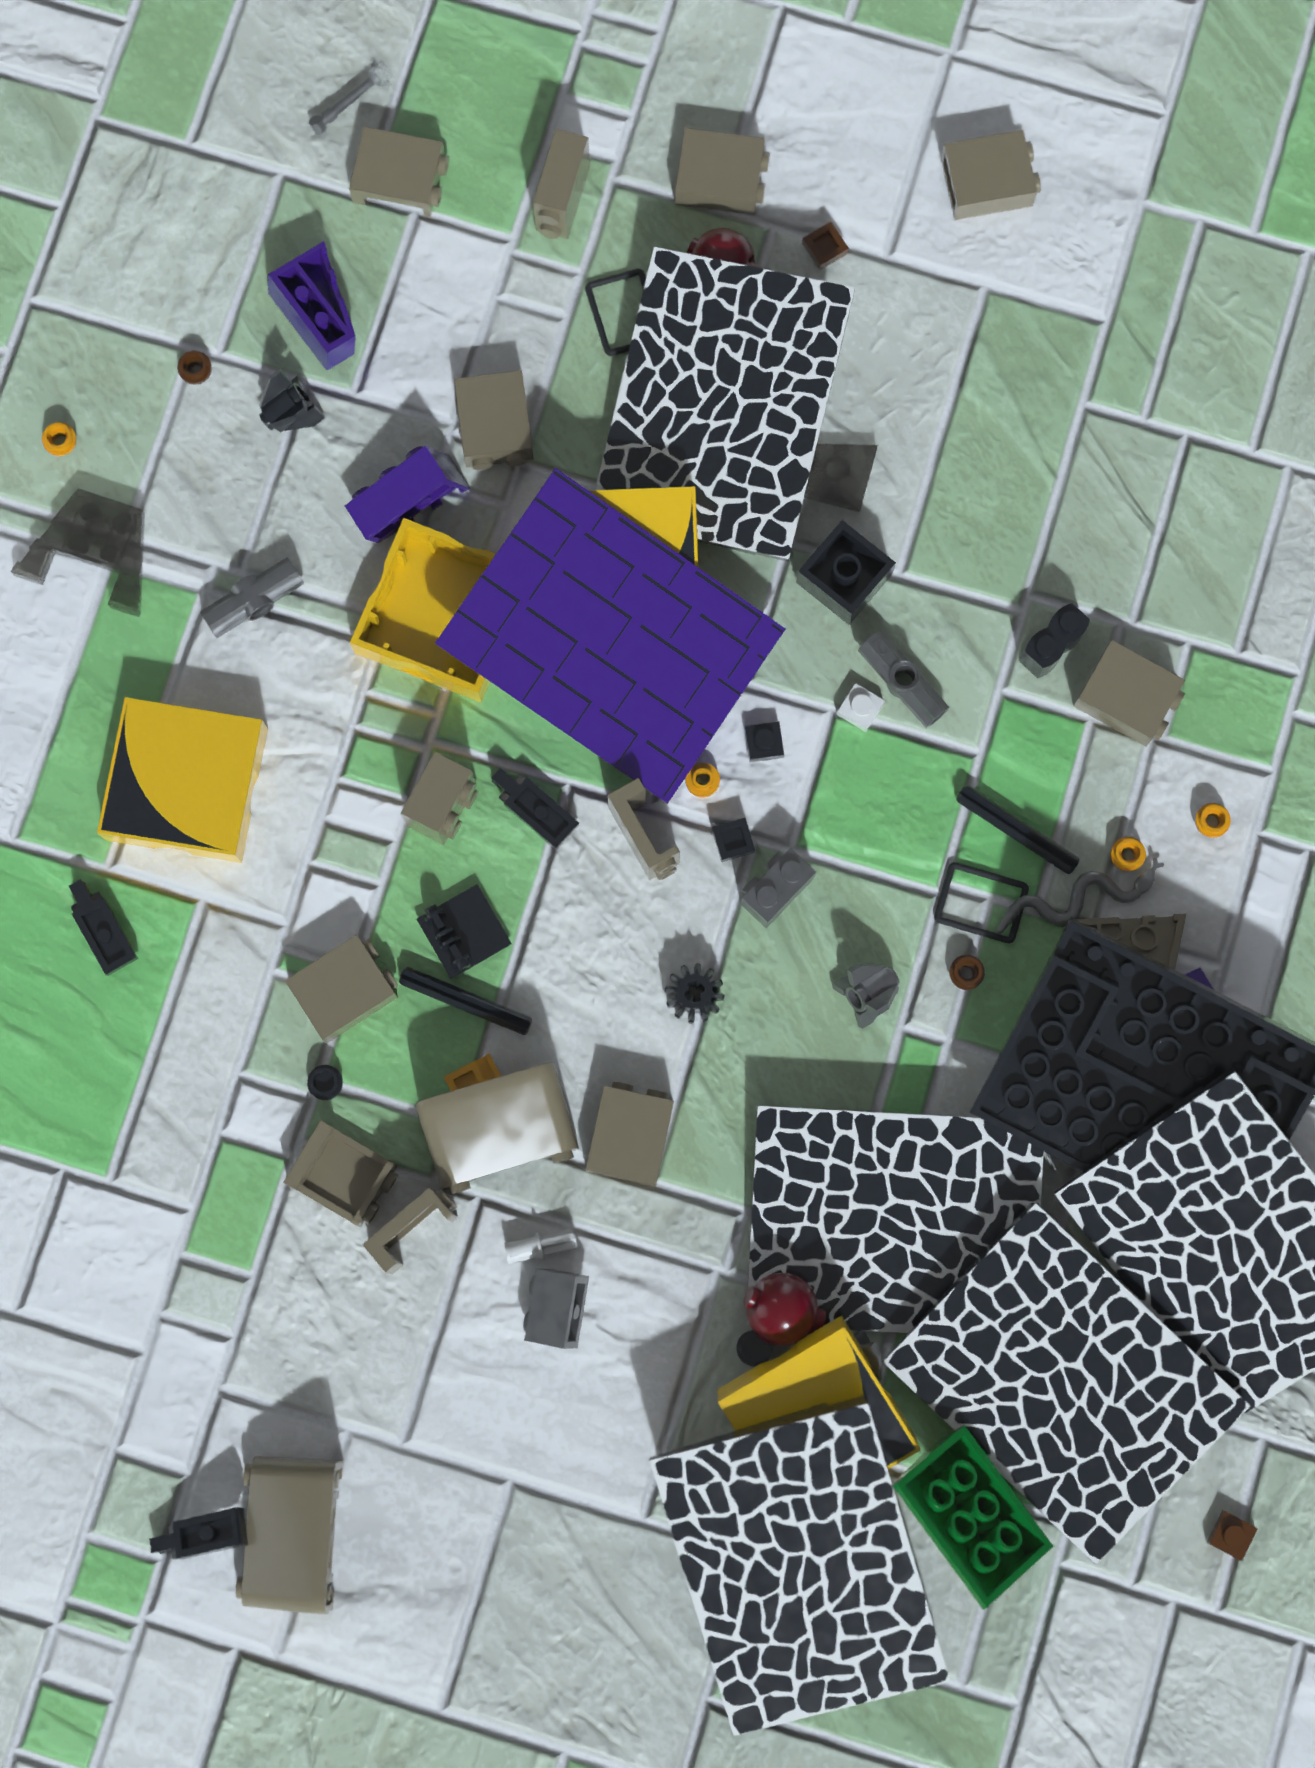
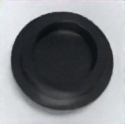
M320 1065L310 1072L307 1086L315 1098L327 1101L339 1095L343 1088V1077L335 1067Z
M753 1330L743 1333L738 1339L736 1345L737 1355L746 1365L757 1366L769 1360L772 1354V1344L763 1341Z

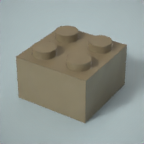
M434 752L401 811L407 827L442 845L445 844L448 838L453 840L462 824V821L459 820L464 808L470 809L479 792L475 789L477 784L472 770Z

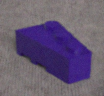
M323 241L269 273L268 294L325 370L328 371L355 354L356 335L344 299L341 297L336 282L337 278L334 269L331 267L327 248Z
M426 445L424 447L418 446L408 452L406 460L397 467L392 466L384 470L379 475V480L373 485L357 490L352 495L353 500L347 503L345 508L364 538L380 543L398 532L403 518L415 522L413 517L427 506L431 505L433 510L443 505L440 500L442 497L456 489H459L462 494L469 490L470 487L448 454Z

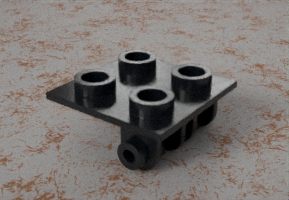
M477 884L439 906L434 904L424 910L425 914L416 919L450 979L512 945Z

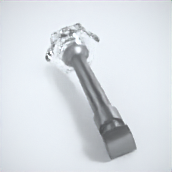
M382 60L378 63L371 61L368 64L369 78L331 108L328 107L324 110L321 116L315 115L310 118L309 125L315 134L320 135L324 133L328 123L331 124L337 119L341 112L374 84L380 87H390L392 85L390 79L394 76Z

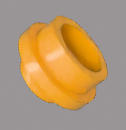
M63 422L50 424L42 434L44 448L54 456L69 454L77 443L75 431L71 426ZM57 437H66L65 442L63 444H55V439Z
M697 763L685 777L686 787L696 797H709L718 790L720 775L711 764ZM698 775H707L709 782L706 785L698 784L696 781Z
M1217 803L1203 805L1195 816L1196 828L1202 835L1208 838L1222 836L1227 832L1231 824L1228 810ZM1207 816L1216 817L1218 825L1216 827L1209 826L1206 821Z
M1122 837L1113 844L1110 858L1113 865L1119 870L1132 872L1140 868L1144 863L1146 850L1138 839ZM1128 849L1132 851L1133 859L1130 861L1123 859L1122 850Z

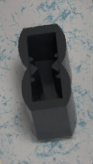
M1073 603L1063 606L1054 614L1047 628L1040 630L1030 639L1022 653L1020 663L1036 678L1047 675L1055 668L1062 654L1070 651L1078 644L1089 625L1090 619Z

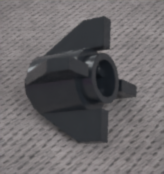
M279 369L269 377L260 403L262 412L259 414L262 422L271 431L276 429L279 432L314 427L325 419L322 412L314 404L311 405L308 395L303 390L302 380L298 376L290 380Z

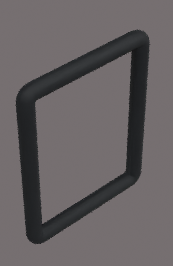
M633 269L588 282L585 286L603 350L607 356L628 352L630 344L610 349L592 288L639 275L644 290L646 275L642 269Z
M957 862L949 864L934 914L935 921L1010 944L1014 942L1024 908L1021 909L1020 914L1013 920L1009 937L941 917L955 869L1022 888L1020 897L1028 895L1029 886L1027 883Z

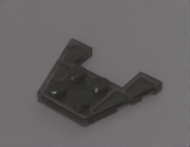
M78 488L50 521V527L40 539L36 538L29 547L30 551L21 562L17 561L12 567L11 573L15 577L43 586L55 553L118 573L117 581L107 605L111 609L139 618L142 597L145 513L140 508Z

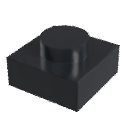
M780 721L745 726L749 762L784 758Z
M746 818L712 827L711 830L721 862L755 853Z

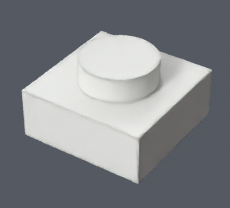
M855 683L837 711V715L867 732L884 705L885 700Z

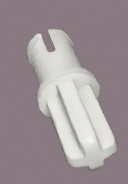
M569 1228L543 1235L536 1232L535 1237L509 1243L505 1242L504 1245L508 1263L513 1265V1263L539 1257L542 1261L545 1260L547 1255L576 1249L577 1240L574 1230Z

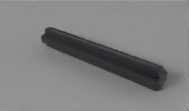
M965 785L957 795L956 800L958 803L1066 874L1073 873L1079 864V857L971 786Z
M405 967L400 975L399 983L402 986L521 1035H526L531 1027L532 1018L530 1016L413 968Z

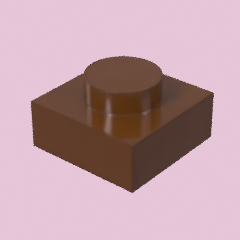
M832 222L825 224L802 238V245L819 270H822L849 252V247Z
M1222 1510L1206 1543L1239 1561H1243L1258 1528Z

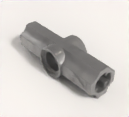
M287 557L258 576L249 575L239 580L232 586L229 594L200 611V614L215 637L219 638L246 620L254 621L261 618L274 607L276 601L304 585V582Z
M882 630L873 634L858 649V652L886 682L889 692L895 697L900 698L925 728L933 725L949 710L950 707L922 677L918 666L914 662L907 660ZM907 673L911 676L913 683L908 686L900 685L896 682L895 675Z

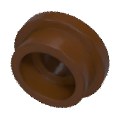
M189 351L180 358L177 369L183 381L191 385H198L210 377L212 364L206 354L200 351ZM193 365L201 366L200 371L197 373H191L190 368Z
M961 955L952 962L949 976L957 988L972 990L982 983L985 969L977 957ZM969 967L973 972L972 978H963L960 974L961 968Z

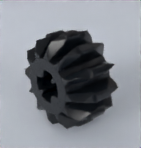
M696 963L694 966V974L689 973L686 965L681 966L683 979L673 973L669 977L671 982L678 987H665V994L677 996L666 1002L667 1007L673 1008L680 1005L675 1013V1018L680 1019L685 1011L689 1012V1024H694L695 1013H699L701 1020L707 1022L708 1014L705 1009L718 1014L720 1008L712 1001H723L725 996L721 992H713V990L719 989L723 985L722 980L718 979L709 982L714 975V970L710 968L702 976L700 975L701 964ZM690 986H696V990L699 987L702 988L704 992L700 994V1001L693 1002V997L690 1000L685 997L689 994Z

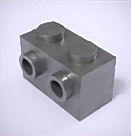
M792 848L785 854L778 851L766 864L769 871L761 879L754 876L741 891L745 894L742 898L741 906L765 928L788 907L815 877L816 871Z
M536 1268L535 1275L531 1278L529 1293L531 1295L530 1308L525 1314L523 1321L524 1341L562 1349L578 1348L589 1276L554 1269Z

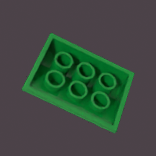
M965 1425L941 1438L922 1454L892 1485L983 1610L988 1608L1053 1547V1544Z

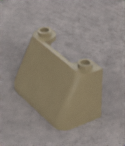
M546 1063L415 1103L441 1189H449L450 1194L471 1189L469 1182L476 1180V1178L542 1158H552L553 1164L574 1158L573 1151L579 1150L554 1063Z
M255 1456L252 1464L245 1465L244 1486H249L246 1525L248 1545H245L243 1576L237 1577L235 1589L236 1599H242V1606L325 1615L333 1610L334 1590H331V1586H327V1584L333 1581L334 1575L332 1573L336 1500L339 1498V1491H334V1488H338L339 1479H342L343 1460Z

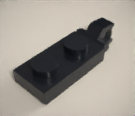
M501 768L491 777L492 782L503 791L499 799L504 803V806L555 850L579 826V822L529 778H524L519 774L513 779Z
M81 879L69 885L77 901L76 904L71 906L72 916L105 975L109 976L139 959L108 902L102 897L101 893L97 891L91 894L86 883L82 882Z
M235 1507L174 1521L172 1525L168 1526L169 1534L149 1539L152 1554L171 1552L172 1559H188L248 1545L244 1508Z

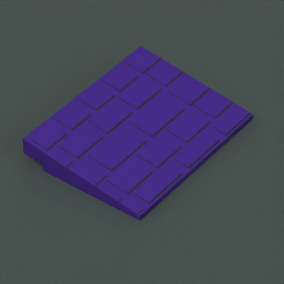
M555 468L435 644L631 779L636 780L639 778L644 788L668 804L786 628Z

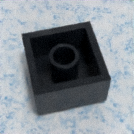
M841 520L799 569L796 583L850 625L892 576L896 562L845 521Z

